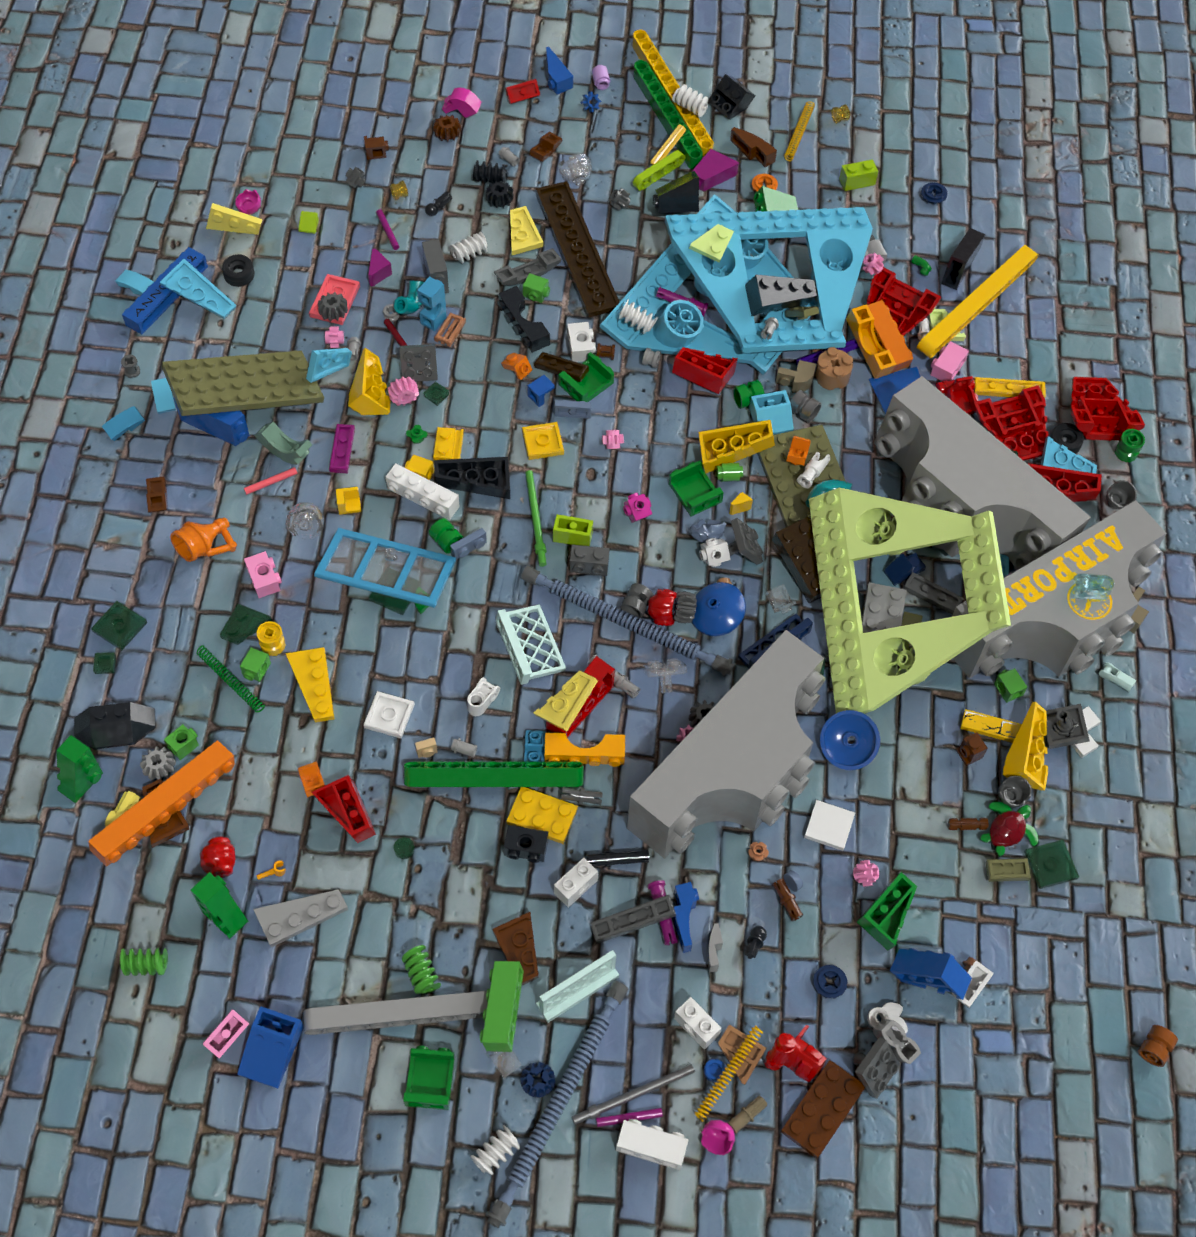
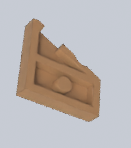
M730 1024L718 1042L728 1061L733 1060L734 1053H738L737 1049H740L739 1046L742 1045V1042H745L744 1038H747V1035ZM755 1040L753 1041L756 1045L749 1042L754 1048L747 1046L751 1052L745 1050L749 1054L748 1056L740 1052L746 1057V1059L738 1056L744 1061V1063L736 1060L741 1064V1067L734 1064L739 1070L734 1068L733 1070L743 1085L747 1083L767 1049Z

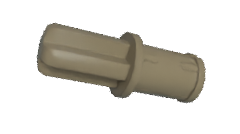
M758 1096L745 1108L742 1107L741 1111L727 1122L734 1130V1133L737 1134L746 1124L753 1122V1118L767 1107V1102L763 1097Z

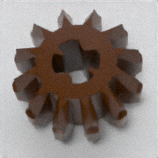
M446 114L444 117L440 115L439 119H435L433 130L436 138H440L441 141L447 140L448 142L450 139L454 141L455 137L460 135L461 125L458 118H454L453 115L448 116Z

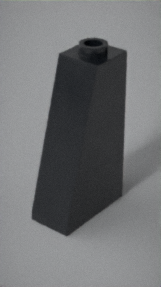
M972 228L968 230L952 253L941 284L955 290L958 289L979 252L986 234Z

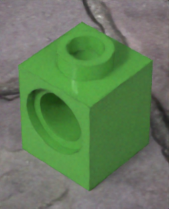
M251 647L240 665L243 676L250 681L256 680L260 682L271 664L269 654Z
M1015 668L1009 671L1003 670L997 675L998 677L994 685L1006 703L1024 695L1027 685Z
M183 724L164 739L167 748L179 760H182L199 746L196 740L198 735L192 728L187 729ZM187 739L184 743H179L181 740Z

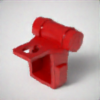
M973 376L950 381L944 380L935 384L939 391L968 415L976 413L973 403L979 400L978 395L973 391L975 388Z
M806 1025L795 1038L788 1033L780 1034L776 1038L772 1049L768 1051L764 1063L766 1068L776 1071L782 1066H786L796 1076L810 1082L821 1070L827 1058L812 1045L801 1039L809 1028Z

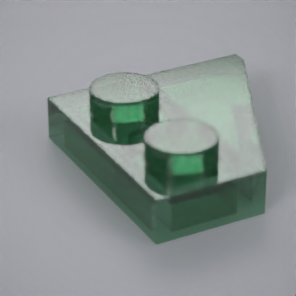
M238 604L221 631L220 637L239 645L248 636L255 634L261 624L272 621V618L269 615Z

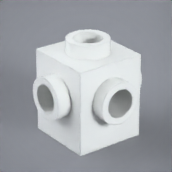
M711 538L706 540V543L700 544V558L709 566H720L721 562L731 560L728 544L722 538Z

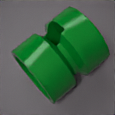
M759 380L748 382L747 386L741 384L733 388L734 400L739 409L750 406L751 396L765 394Z
M1136 429L1125 430L1115 448L1117 458L1123 462L1135 461L1145 443V436Z
M446 518L435 522L429 530L431 538L438 543L446 554L451 553L450 545L464 538Z

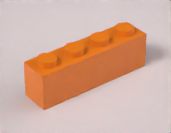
M883 300L869 304L868 307L874 317L876 338L882 348L890 350L896 363L891 373L909 367L913 360L912 351L905 344V338L900 334L896 321L892 319L888 306L885 305Z

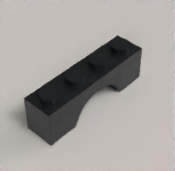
M515 286L498 293V307L500 311H504L507 321L514 326L515 333L521 336L524 346L528 347L531 353L549 346L550 333L542 322L528 321L521 316L522 311L525 309V297L519 288Z

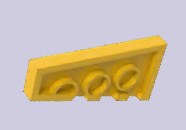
M325 648L286 653L288 662L314 722L334 720Z

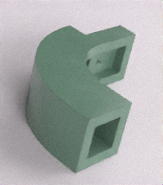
M274 422L266 423L254 435L272 454L293 465H298L310 453L308 449L312 446L308 439L295 441L289 438Z

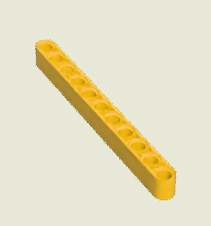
M636 30L633 33L632 46L640 60H644L649 64L672 101L675 91L680 86L648 34L644 30ZM672 101L703 152V159L708 151L713 149V140L696 114L678 105L677 102Z
M1023 245L920 340L916 348L930 359L934 357L943 346L948 344L1036 261L1039 254L1027 245Z

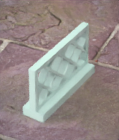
M540 605L506 612L505 609L498 610L495 622L521 685L527 684L530 679L566 670ZM537 612L539 618L536 621L527 617L528 614ZM516 616L522 619V621L518 625L513 623L510 617ZM524 621L534 625L531 631L522 627ZM536 627L545 631L544 637L534 633ZM519 631L529 635L526 641L518 638L517 633ZM531 637L541 641L538 647L528 643ZM543 642L551 646L552 650L550 653L541 649ZM525 647L535 651L532 657L524 653ZM537 653L547 657L545 663L535 659ZM549 659H553L558 662L559 666L553 668L547 665ZM534 663L542 668L540 671L532 673L530 665Z
M613 950L540 996V1001L536 1003V1006L547 1023L619 978V974L615 969L616 954Z

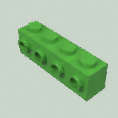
M494 961V968L490 970L489 979L491 987L487 989L486 993L488 1006L483 1012L485 1025L484 1029L480 1032V1042L484 1045L486 1051L512 1052L524 973L520 962Z

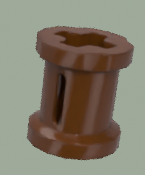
M598 343L597 356L614 360L615 344L608 346Z

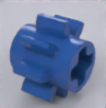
M590 91L588 96L586 94L582 95L583 101L580 103L584 106L583 110L589 108V112H594V109H599L598 105L602 102L598 99L599 94L593 95V92Z

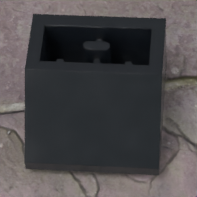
M725 74L709 97L708 102L731 120L745 111L756 95L734 77Z

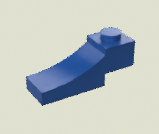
M691 882L676 885L674 889L678 906L674 907L677 916L672 918L683 953L689 952L692 949L689 918L691 909L696 908V903L699 900L698 891L696 888H693Z

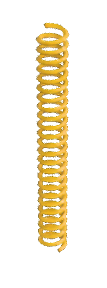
M811 101L806 102L785 152L784 158L787 161L793 160L815 107V104Z
M756 1025L751 1028L752 1031H749L750 1035L744 1038L745 1042H742V1045L739 1046L740 1049H737L738 1053H734L733 1060H729L730 1064H727V1067L724 1068L725 1071H722L723 1075H719L718 1082H715V1086H712L710 1093H707L708 1097H704L706 1101H702L703 1105L700 1104V1108H697L698 1112H694L701 1122H704L701 1117L706 1118L703 1113L709 1115V1112L705 1109L712 1111L709 1106L714 1107L711 1102L716 1103L713 1098L719 1100L715 1094L722 1096L717 1090L724 1092V1090L719 1086L726 1089L723 1083L729 1085L725 1079L731 1081V1079L727 1075L732 1078L734 1077L729 1071L736 1074L732 1068L739 1070L734 1064L741 1067V1064L736 1060L744 1063L738 1056L746 1059V1057L740 1052L748 1056L749 1054L745 1050L749 1052L751 1050L747 1046L754 1048L749 1042L756 1045L751 1038L759 1041L753 1034L761 1037V1035L756 1031L763 1034V1031Z

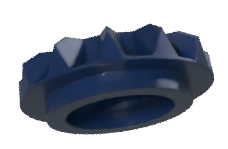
M931 182L922 187L921 195L923 200H927L928 203L933 202L935 205L936 203L942 204L943 201H946L948 192L943 185Z
M834 965L820 967L813 977V986L816 988L817 993L824 996L825 999H835L842 996L847 988L848 982L845 973ZM836 977L833 983L835 987L831 985L825 987L827 982L825 978L831 980Z
M539 1061L537 1063H530L523 1069L520 1077L522 1089L529 1096L536 1098L548 1095L555 1086L554 1071L548 1064ZM542 1073L544 1083L538 1082L533 1087L534 1078L532 1075L538 1076Z

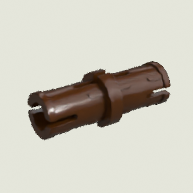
M784 878L777 880V883L774 882L772 886L781 899L780 904L785 907L791 921H796L799 917L801 918L803 913L795 901V895L791 894Z

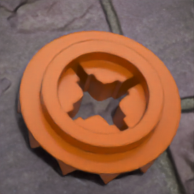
M759 174L752 179L751 186L753 191L758 192L763 186V182H765L768 188L777 190L778 182L772 175Z

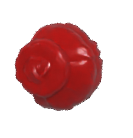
M658 589L656 594L650 597L647 611L654 619V624L661 626H672L674 624L672 608L674 599L677 597L676 592L669 589Z
M221 836L210 839L208 845L200 852L201 868L207 874L210 872L214 877L219 875L224 878L232 875L236 856L230 839Z

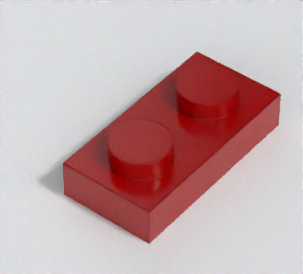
M536 79L505 88L509 104L540 95Z

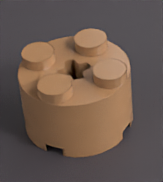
M830 347L824 351L818 358L815 371L818 384L828 390L844 388L850 380L853 358L835 347Z

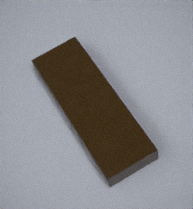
M542 352L534 363L535 368L556 375L565 371L574 380L579 382L583 380L589 371V366L545 352Z

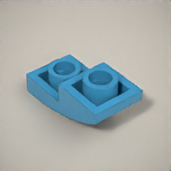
M133 406L102 425V428L111 440L116 441L126 431L130 430L132 432L145 419L138 409Z
M526 730L524 762H544L546 731Z

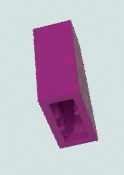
M710 149L693 169L699 177V190L704 192L735 177L738 174L739 162Z

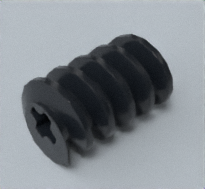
M476 160L472 178L474 181L476 177L477 182H480L482 179L483 183H486L488 179L489 183L492 184L494 181L507 183L508 168L505 169L504 164L499 168L498 163L492 167L491 162H489L487 167L485 161L480 166L479 161Z

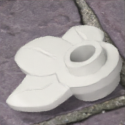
M889 1002L881 1008L876 1007L869 1011L867 1019L871 1027L875 1028L880 1023L877 1020V1015L879 1014L881 1021L883 1019L896 1021L902 1026L905 1033L908 1032L905 1021L899 1017L903 1010L900 1004Z

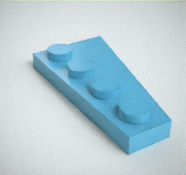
M185 259L160 281V285L223 319L236 308V304Z

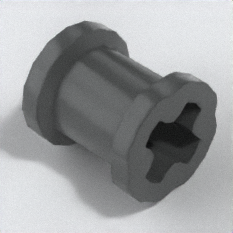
M126 355L121 359V364L125 368V375L128 378H135L140 374V367L137 365L138 361L134 355Z

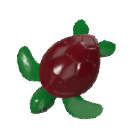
M1002 802L990 803L989 809L1000 815L992 821L990 833L981 836L980 840L982 842H991L997 846L995 851L999 857L1004 855L1005 847L1019 843L1024 835L1032 847L1037 845L1038 835L1036 830L1025 822V819L1031 814V807L1029 805H1024L1017 812H1014L1008 805Z

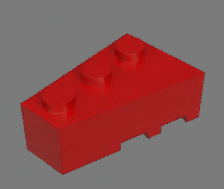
M683 347L674 359L672 373L719 394L734 375L738 358L732 357V360L721 358L719 354L711 356L704 354V351Z
M349 775L311 792L357 843L376 835L357 787Z

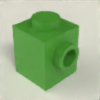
M529 273L523 284V295L532 301L542 303L544 298L548 297L550 293L549 280Z

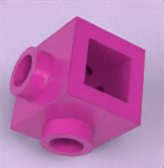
M638 493L627 496L628 500L623 502L624 513L626 516H629L631 523L652 515L650 509L651 502L648 497H645V494L638 495Z

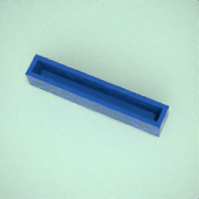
M190 247L182 252L158 276L157 280L148 286L146 291L124 311L122 316L125 325L142 335L180 296L160 285V281L183 259L188 261L202 274L208 267L205 255Z

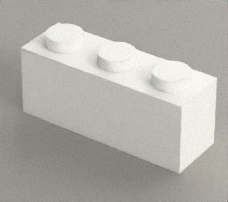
M629 1119V1121L624 1120L616 1151L681 1170L689 1139L684 1138L685 1136L681 1133L672 1132V1134L663 1132V1129L658 1126L651 1125L649 1128L643 1126L638 1120Z

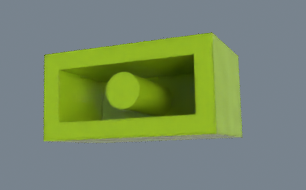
M873 159L842 165L839 180L844 191L874 186L878 176V169Z
M556 515L553 527V542L590 546L593 535V520Z

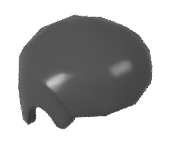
M1125 480L1116 481L1106 492V500L1110 506L1117 510L1124 508L1137 498V490L1134 485Z
M1021 776L1008 777L1001 783L998 789L1000 800L1010 808L1024 805L1032 795L1031 785Z

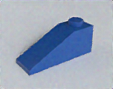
M549 46L546 47L548 86L558 95L573 88V75Z

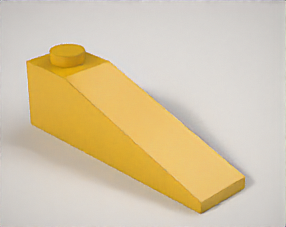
M364 348L349 393L348 406L361 415H388L390 413L391 400L385 392L387 388L386 383L382 381L381 375L383 371L380 359L367 348Z
M1032 702L1011 745L1003 767V775L1006 778L1021 776L1029 782L1031 788L1043 791L1046 788L1048 766L1044 765V754H1048L1047 747L1044 744V736L1047 735L1046 710L1037 702Z

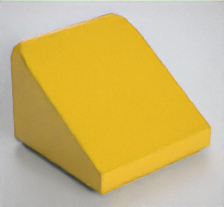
M743 492L740 493L731 502L729 514L734 515L750 510L753 502L752 498Z

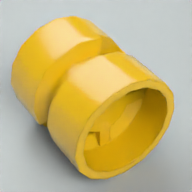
M268 621L258 627L256 633L262 652L269 654V656H277L282 653L286 644L280 625L276 622Z

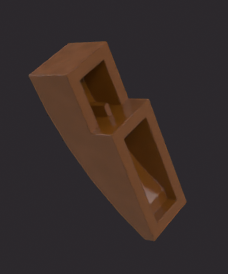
M735 127L731 129L730 141L749 160L756 158L764 167L775 163L777 150L773 146L750 132Z

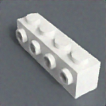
M395 464L386 475L387 489L448 520L453 517L460 507L458 494L398 464Z

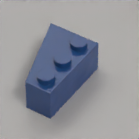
M909 948V950L899 949L890 969L901 982L926 989L927 985L938 988L937 992L940 994H945V991L954 993L956 998L960 1000L964 999L972 977L955 960V957L947 952L940 954L930 950L924 952Z

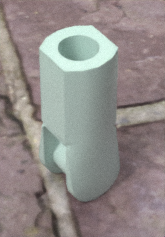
M1108 662L1103 665L1104 669L1099 671V675L1102 678L1117 684L1128 692L1136 682L1135 679Z

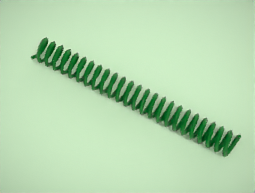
M204 645L200 646L197 649V655L229 687H232V690L237 692V695L242 697V700L247 702L255 712H261L265 705H262L263 703L257 700V697L252 695V692L247 690V687L242 685V682L237 680V677L232 675V672H229L227 667L224 668V665L221 662L219 663V660L214 658V655L209 653L210 651L204 648Z

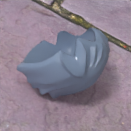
M701 519L696 525H691L690 533L697 541L706 543L708 539H720V537H723L727 523L710 519L706 524Z

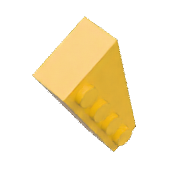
M771 420L699 432L702 462L706 474L716 470V466L721 465V463H734L775 446Z

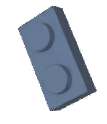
M555 400V416L590 419L591 402Z
M481 528L450 545L452 557H456L457 560L467 556L469 552L483 547L487 543L484 529Z

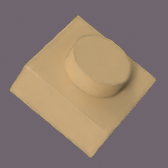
M434 737L415 743L418 758H428L438 753Z

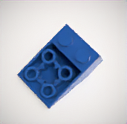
M260 1006L251 1026L237 1075L278 1089L304 1029L301 1020Z

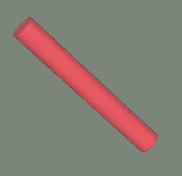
M294 467L243 489L245 494L248 495L298 473Z

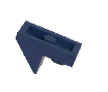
M916 553L908 557L901 554L884 570V573L895 586L909 579L912 572L919 574L925 571L926 566Z

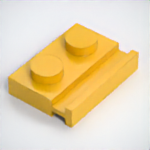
M438 427L433 460L460 459L464 429L456 430V428Z

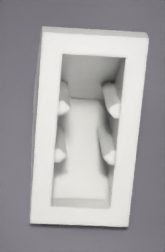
M975 961L967 972L972 977L964 999H958L968 1008L994 974L978 961Z

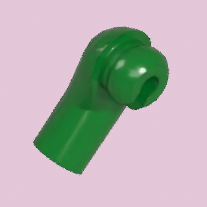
M916 255L913 257L911 263L922 268L920 274L928 276L932 269L929 263Z

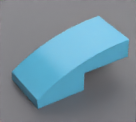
M125 270L115 281L118 286L130 288L133 294L142 295L147 287L154 283L149 278L130 270Z
M162 378L151 381L158 414L175 411L173 394L167 379Z

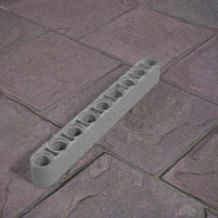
M487 991L308 1008L303 1011L304 1033L307 1035L483 1018L484 1009H487L488 1006L486 1000Z

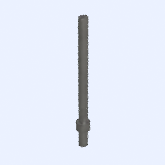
M691 1064L597 1106L596 1104L587 1107L586 1111L572 1116V1121L576 1125L590 1118L591 1120L600 1117L601 1113L693 1074L695 1070Z

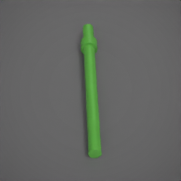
M528 470L525 473L536 541L534 547L535 553L538 555L539 566L543 567L547 565L545 557L547 551L546 545L543 543L533 471Z

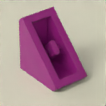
M372 248L368 277L370 286H375L392 275L391 263L377 249Z

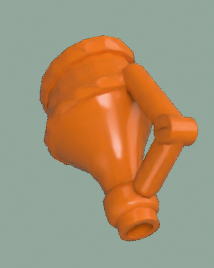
M225 517L214 520L212 524H198L187 521L179 530L173 531L170 535L173 547L188 562H193L201 556L211 557L229 551L234 552L237 547V543L227 530L230 524ZM222 533L227 544L211 548L216 535Z

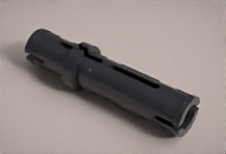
M649 850L605 851V853L587 854V861L593 867L649 863Z

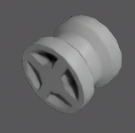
M646 348L642 365L649 364L652 368H657L661 351L657 350L655 352L651 348Z

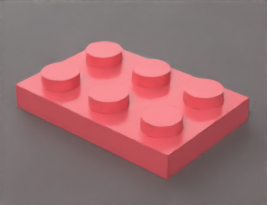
M327 274L309 312L310 317L330 322L329 319L324 320L322 315H320L318 300H321L322 295L327 296V292L329 294L336 292L337 295L342 294L343 298L347 300L348 311L345 313L344 318L339 317L338 321L333 319L331 323L343 325L360 288V282Z

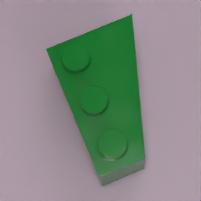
M70 735L56 750L57 767L60 768V773L57 774V779L60 780L57 791L76 804L87 790L100 780L103 772L90 748Z
M209 872L190 891L201 912L230 939L248 920L229 894L230 891L225 886V881L219 875L214 877Z
M902 872L888 884L857 921L887 951L896 946L899 932L903 927L906 913L910 908L917 886Z

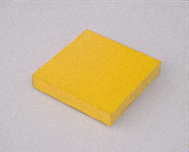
M558 422L522 427L528 460L564 455Z

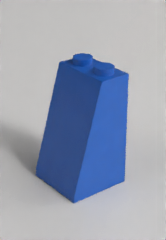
M173 398L180 420L234 446L246 441L250 436L245 416L241 411L182 416L175 398Z

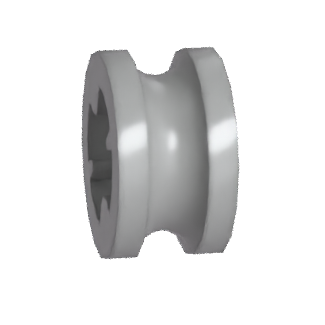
M394 304L384 307L385 319H390L391 322H394L399 318V313L395 311Z

